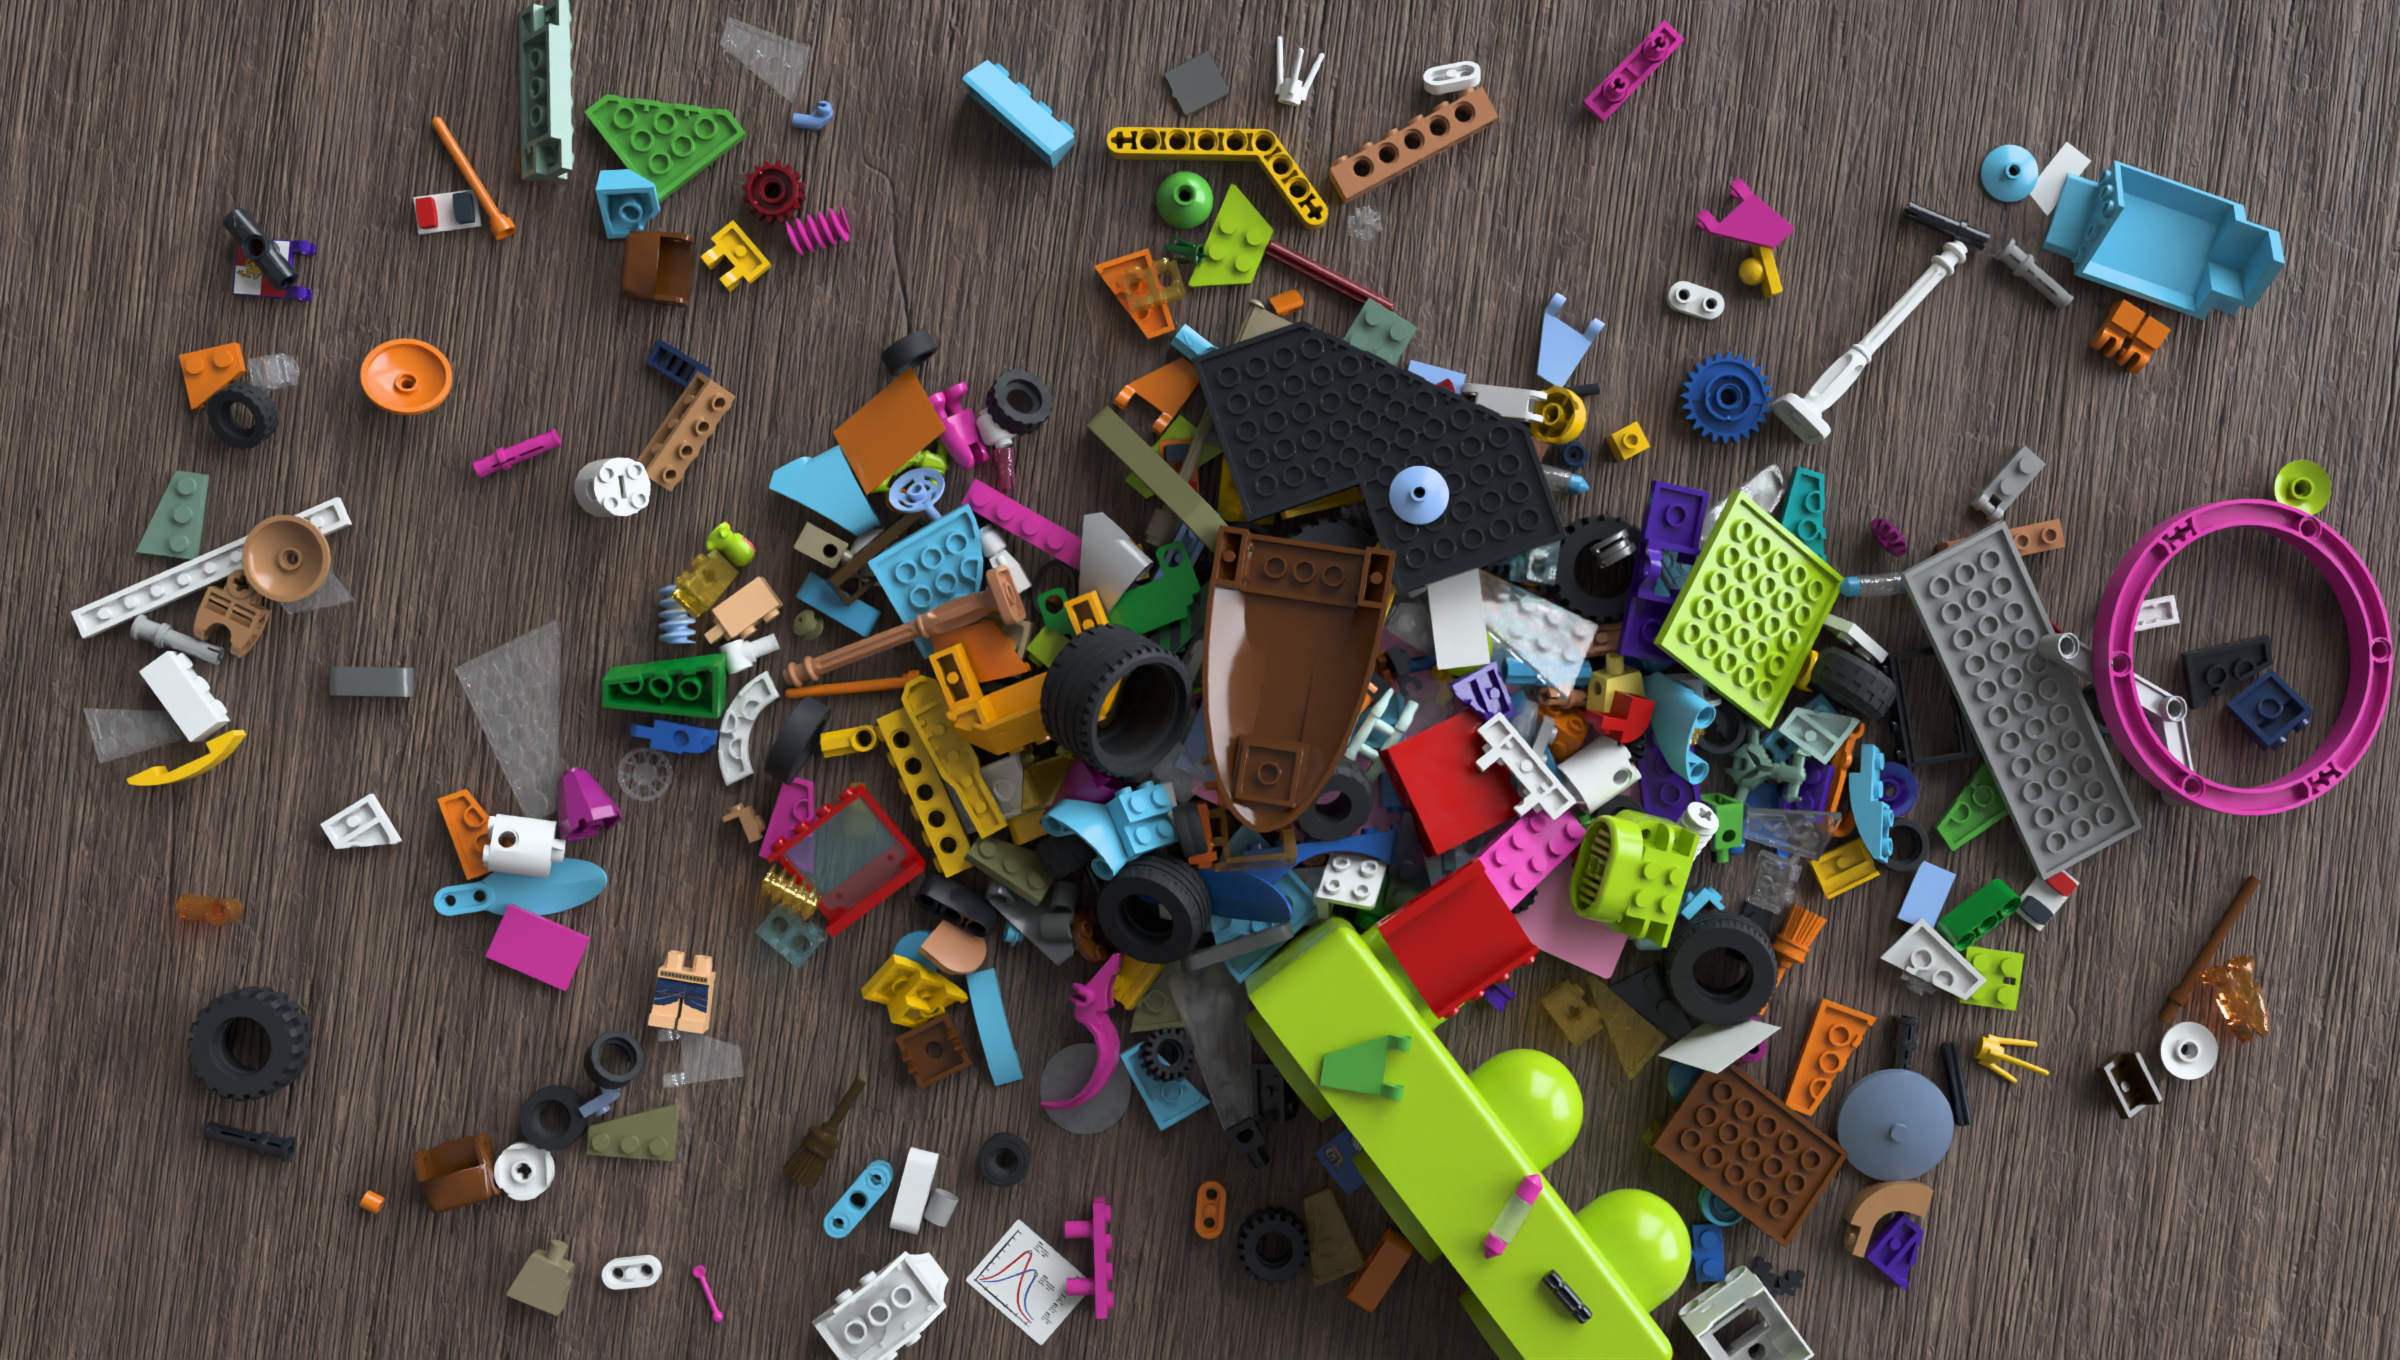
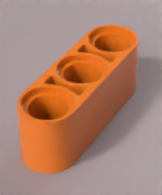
M1390 1227L1350 1284L1345 1297L1371 1313L1414 1250L1412 1243Z

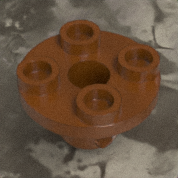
M1096 906L1078 911L1073 922L1075 940L1073 955H1077L1078 958L1084 957L1092 964L1098 965L1107 962L1112 957L1115 946L1106 937L1100 926Z

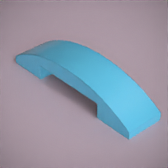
M995 968L966 975L978 1031L995 1086L1023 1079L1019 1059L1014 1049L1002 1004Z

